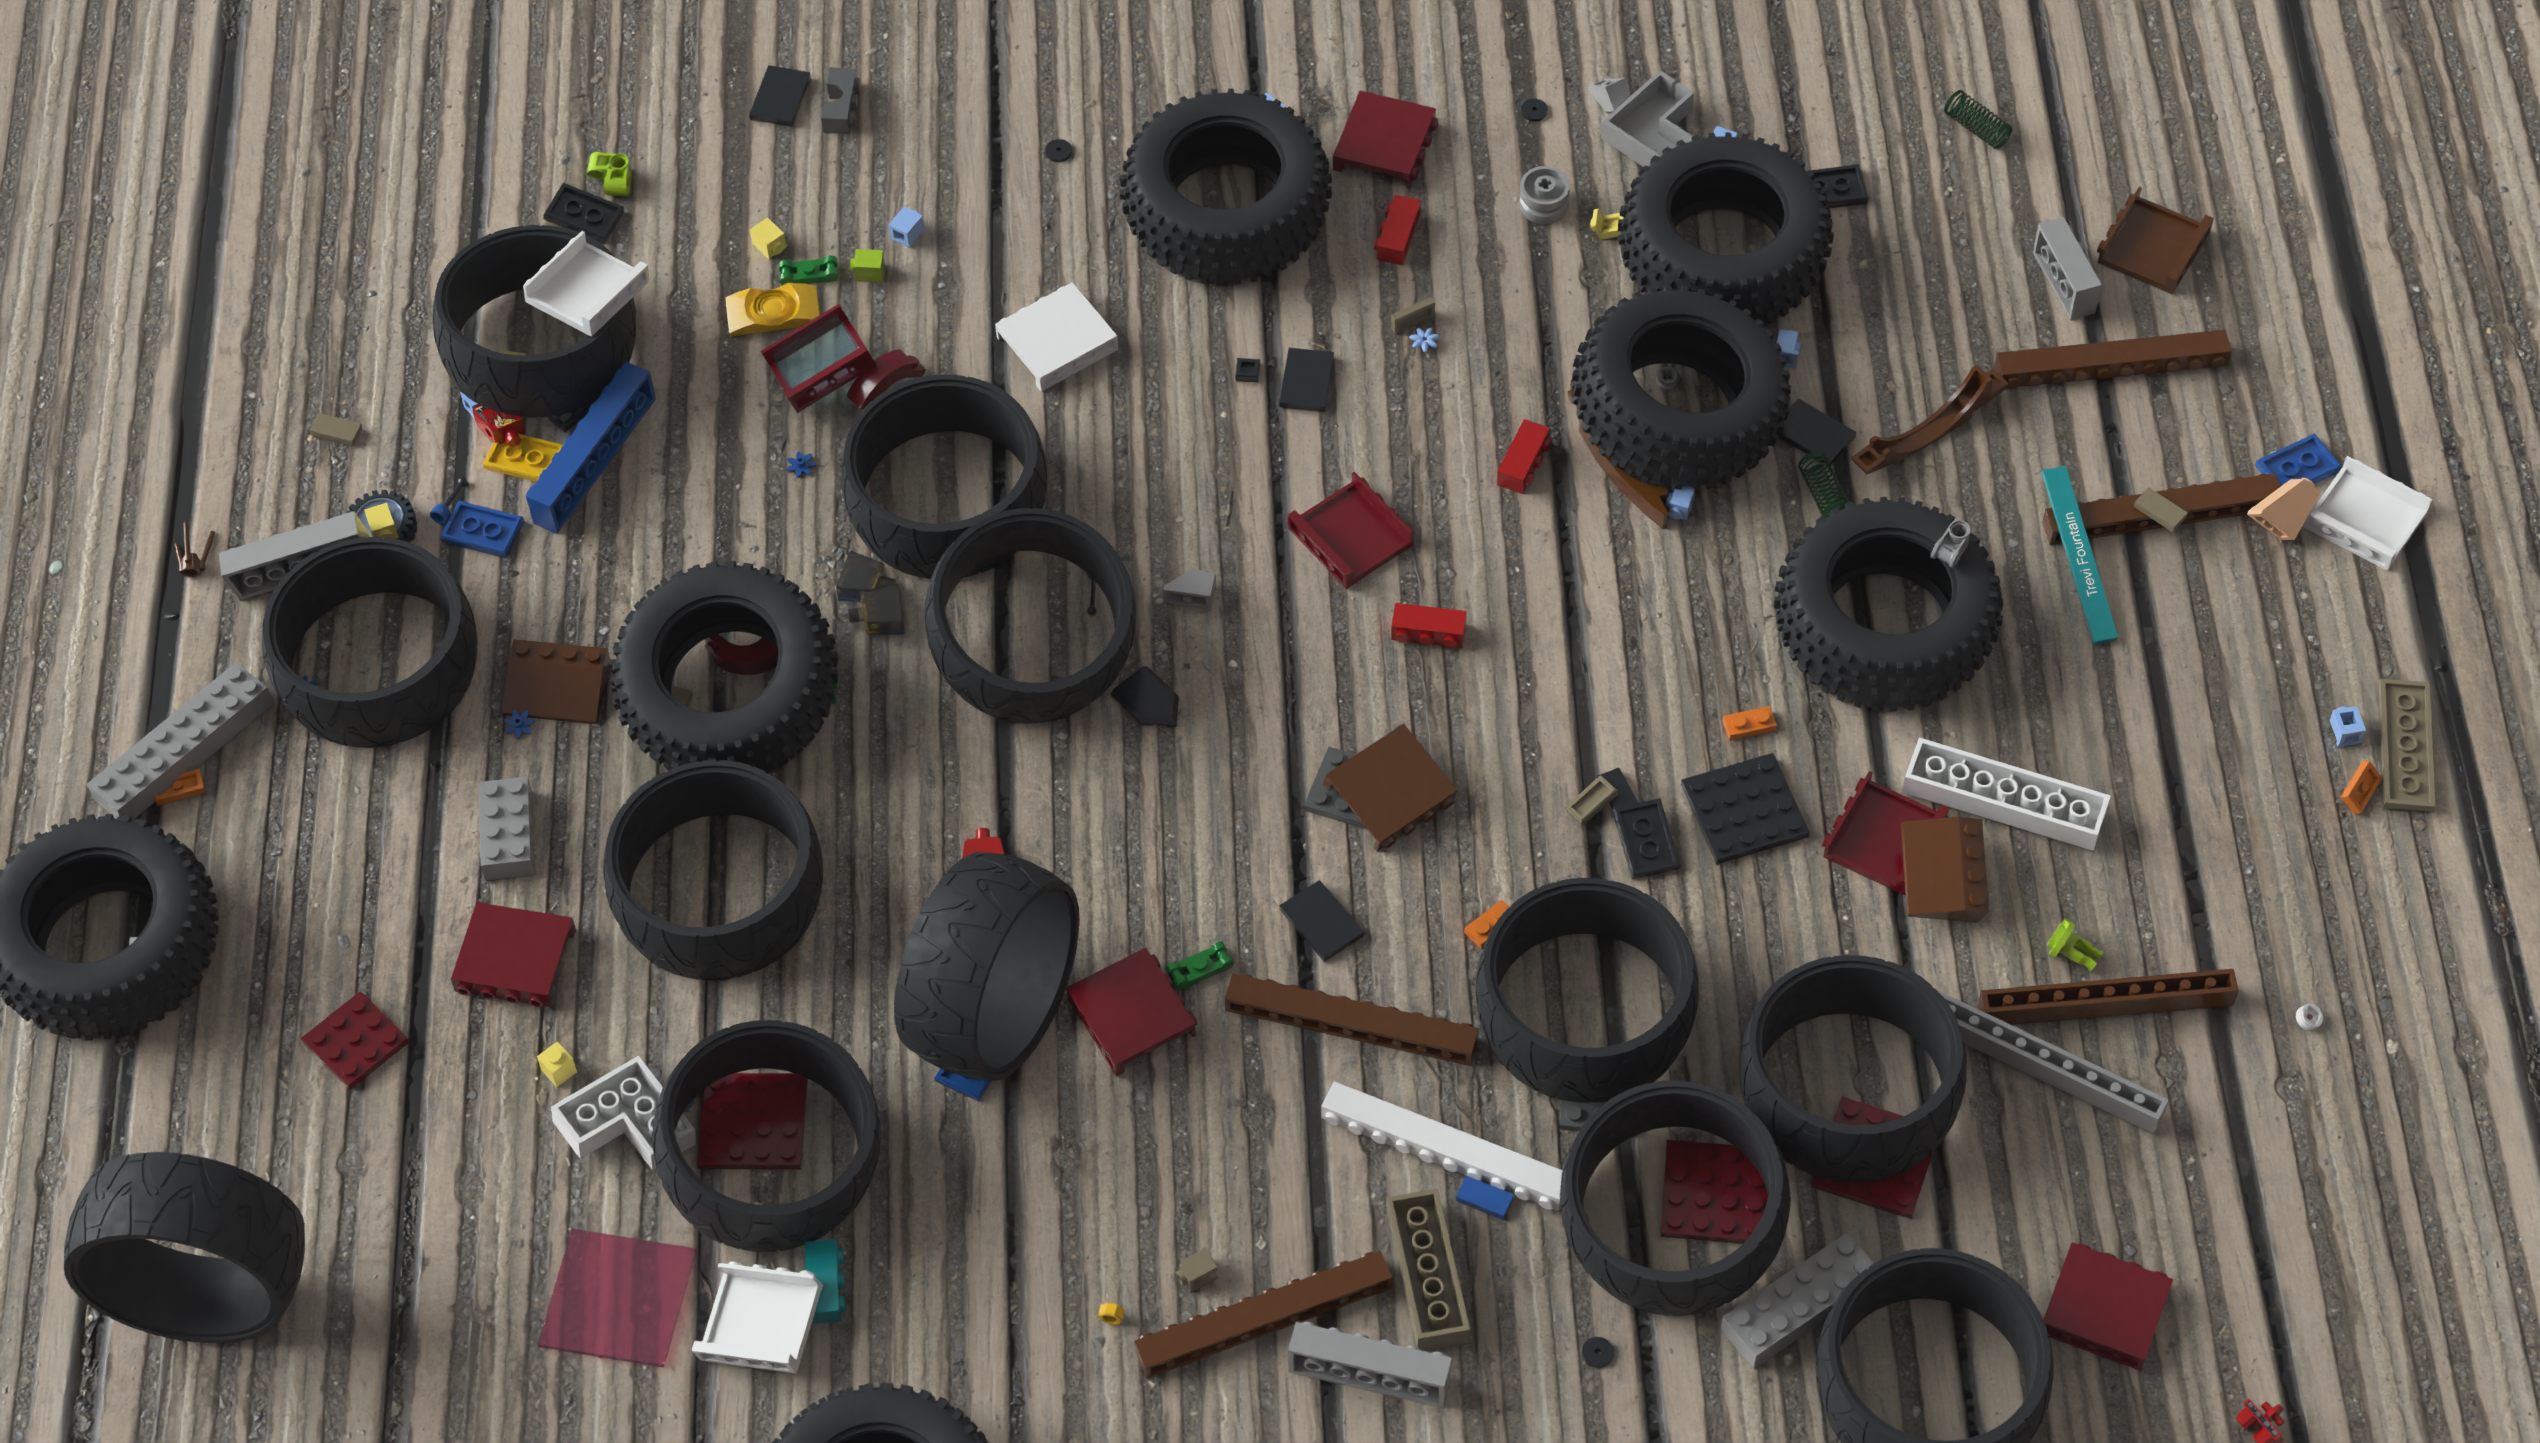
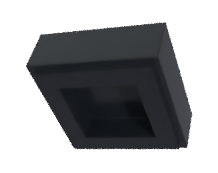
M1237 358L1235 381L1258 383L1260 359Z

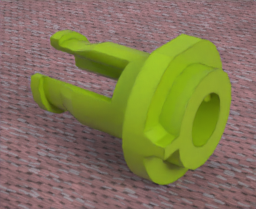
M2064 919L2047 943V946L2051 948L2048 955L2055 958L2058 953H2061L2075 963L2084 965L2091 972L2098 962L2075 949L2074 946L2095 960L2102 956L2104 950H2098L2091 942L2075 933L2073 930L2076 924Z

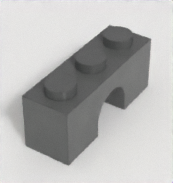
M830 67L827 80L829 99L838 100L824 101L821 114L823 133L850 134L851 125L855 124V112L853 110L858 107V95L856 93L861 90V78H857L856 69Z

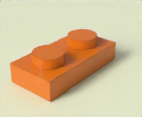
M1770 706L1723 716V724L1729 741L1769 733L1777 729Z
M2370 761L2361 762L2341 795L2342 800L2353 814L2362 813L2382 780V776Z
M200 768L181 774L168 790L162 795L158 793L155 796V801L160 806L206 793Z
M1500 900L1466 926L1464 933L1482 949L1494 925L1509 906L1503 900Z

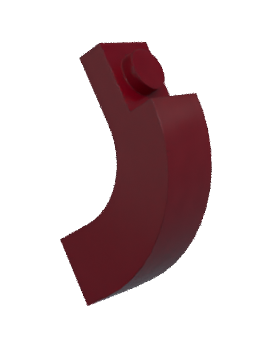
M901 349L890 351L875 359L876 366L855 379L846 396L862 410L871 401H874L877 396L886 392L895 382L904 378L923 377L926 369L919 363L916 357L907 356Z
M719 634L705 639V648L710 654L714 655L716 665L725 671L740 675H753L777 667L779 650L764 638L750 645L732 644Z

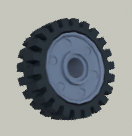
M377 490L372 491V496H369L368 493L363 494L364 499L362 500L358 497L355 500L356 505L351 504L349 506L350 511L346 512L354 511L371 537H373L364 510L387 503L399 537L396 539L410 543V540H414L415 533H417V520L412 505L402 494L397 495L392 490L390 494H388L387 490H382L381 494H378Z

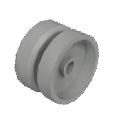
M1538 166L1530 169L1523 175L1520 182V211L1525 218L1538 224H1552L1561 220L1566 215L1569 208L1570 185L1565 173L1554 167Z

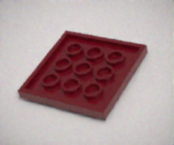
M734 1073L707 1086L704 1089L697 1158L698 1169L801 1170L808 1078L795 1073Z
M1841 1097L1833 1122L1848 1125H1874L1899 1119L1903 1115ZM1933 1153L1912 1169L1891 1178H1883L1873 1182L1848 1183L1847 1181L1838 1182L1814 1176L1811 1188L1912 1219Z
M1667 1140L1660 1237L1743 1244L1757 1228L1768 1201L1766 1187L1755 1166L1734 1145Z

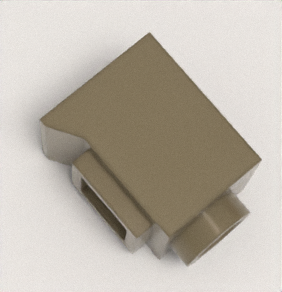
M1203 1247L1199 1254L1196 1252L1181 1260V1263H1179L1180 1270L1176 1272L1182 1286L1186 1285L1190 1292L1218 1279V1275L1215 1272L1218 1267L1206 1247Z

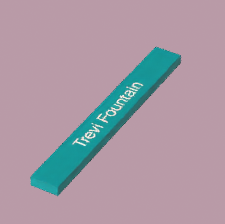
M2066 466L2045 469L2041 474L2093 645L2117 641V631Z

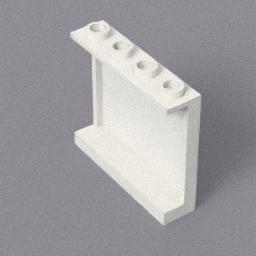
M581 231L561 251L557 252L546 265H543L531 279H528L523 285L526 303L592 337L650 279L647 264L640 261L635 267H632L586 243L585 232Z
M1073 282L1060 287L1050 295L1040 298L1037 302L1027 307L1021 308L1015 314L1003 318L995 324L997 339L1003 338L1035 376L1036 386L1041 392L1118 350L1117 335Z
M2347 456L2342 469L2315 507L2311 509L2303 527L2388 571L2427 515L2432 499L2423 493L2405 486L2402 482L2396 481L2382 472L2364 465L2359 460Z
M729 1262V1264L719 1263L718 1267L723 1272V1277L703 1341H694L693 1353L701 1361L797 1373L823 1287L821 1282L815 1277L814 1273L805 1270L796 1273L781 1267L772 1270L762 1265L747 1267L738 1262Z

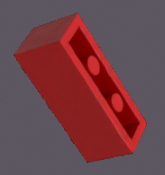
M1394 195L1392 203H1388L1386 208L1387 218L1382 220L1380 226L1381 236L1376 237L1374 243V250L1377 251V260L1404 265L1421 215V200Z
M1526 419L1523 420L1497 471L1498 486L1523 494L1526 487L1532 485L1535 476L1534 471L1536 468L1539 469L1541 467L1544 451L1548 452L1552 444L1549 427Z
M1395 603L1391 625V640L1415 642L1423 645H1441L1448 648H1463L1467 611Z

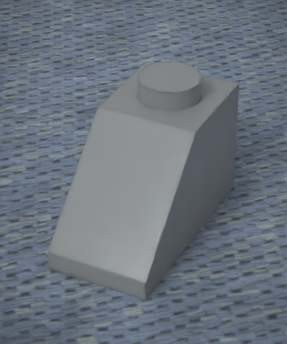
M1606 78L1588 86L1589 92L1605 112H1613L1630 97L1624 78Z
M1190 570L1164 585V603L1211 609L1216 590V573L1207 570Z

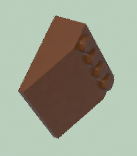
M514 639L508 658L502 715L513 716V710H516L521 715L525 710H528L527 718L597 724L611 670L608 648Z
M1950 817L1903 821L1901 823L1907 917L1978 923L1989 913L1982 819Z

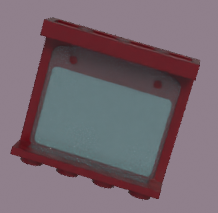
M837 304L760 351L797 413L876 366L875 361L840 304Z

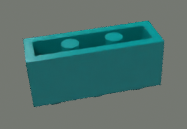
M836 1239L805 1242L806 1271L814 1273L815 1277L823 1285L812 1324L841 1322V1312H846L845 1296L840 1294V1288H845L844 1272H840L839 1264H844L843 1248L838 1249Z

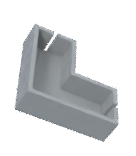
M1659 70L1602 121L1601 139L1641 166H1650V159L1655 155L1658 157L1663 155L1662 150L1666 147L1673 149L1677 147L1676 142L1683 140L1685 143L1692 141V136L1676 125L1693 110L1694 92L1680 83L1676 84L1675 89V80Z

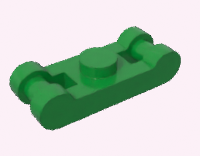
M829 255L824 259L796 262L782 260L779 262V271L782 273L780 274V284H812L836 281L839 278L838 270L836 269L838 266L837 257Z
M1219 941L1209 949L1179 962L1169 963L1165 970L1170 977H1173V984L1176 990H1182L1230 969L1235 962L1231 955H1227L1225 944ZM1218 957L1219 961L1213 963L1212 959ZM1187 971L1188 975H1182V972Z

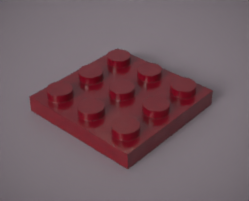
M361 991L301 1038L302 1043L349 1090L409 1043L408 1038Z

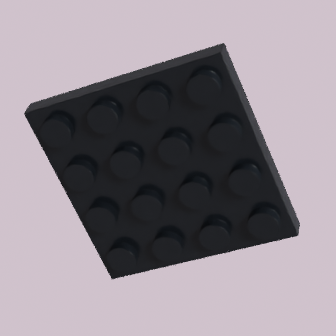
M1773 753L1681 780L1682 789L1716 865L1809 837L1810 832Z

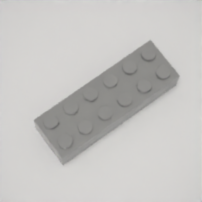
M354 511L344 513L337 517L321 520L311 525L298 527L295 530L276 534L269 538L253 541L249 544L220 552L221 574L238 599L244 600L275 590L283 577L294 566L309 555L317 553L320 549L341 541L363 537L368 538L371 535Z
M1847 1232L1725 1314L1722 1319L1721 1330L1751 1367L1755 1369L1823 1323L1829 1312H1831L1832 1305L1840 1293L1861 1272L1869 1269V1266L1873 1265L1874 1262Z
M1312 1322L1295 1323L1288 1348L1289 1373L1444 1408L1451 1383L1452 1358L1444 1353L1425 1352L1415 1346H1399L1390 1340H1373L1364 1334H1347L1338 1328H1321Z

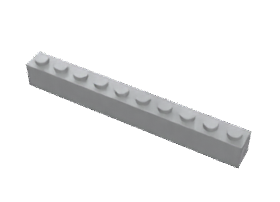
M1938 991L1952 1008L1966 1045L2148 1132L2155 1133L2164 1116L2169 1099Z

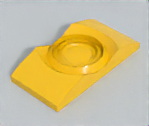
M787 283L776 289L769 290L748 288L726 297L730 337L799 328L820 315L815 285Z

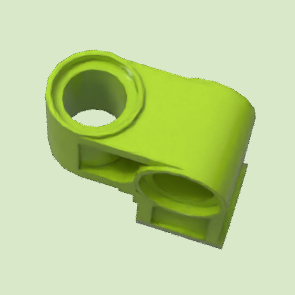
M592 153L587 176L595 180H604V194L628 197L632 177L628 157L621 153Z

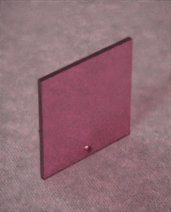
M572 1229L537 1344L538 1347L596 1356L600 1359L608 1358L664 1368L696 1255V1248L641 1240L636 1237L628 1238Z

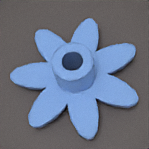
M1417 328L1418 335L1410 336L1411 340L1416 341L1413 344V348L1421 346L1424 352L1428 350V346L1437 348L1434 340L1440 338L1438 334H1432V328H1428L1425 333L1421 328Z

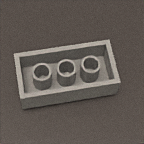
M2064 217L2039 223L2033 254L2070 320L2096 313L2103 283L2100 276H2097L2094 272L2091 260L2087 259L2084 254L2081 242L2075 238L2072 226L2068 225Z
M528 777L478 782L480 860L485 880L534 876L533 798Z

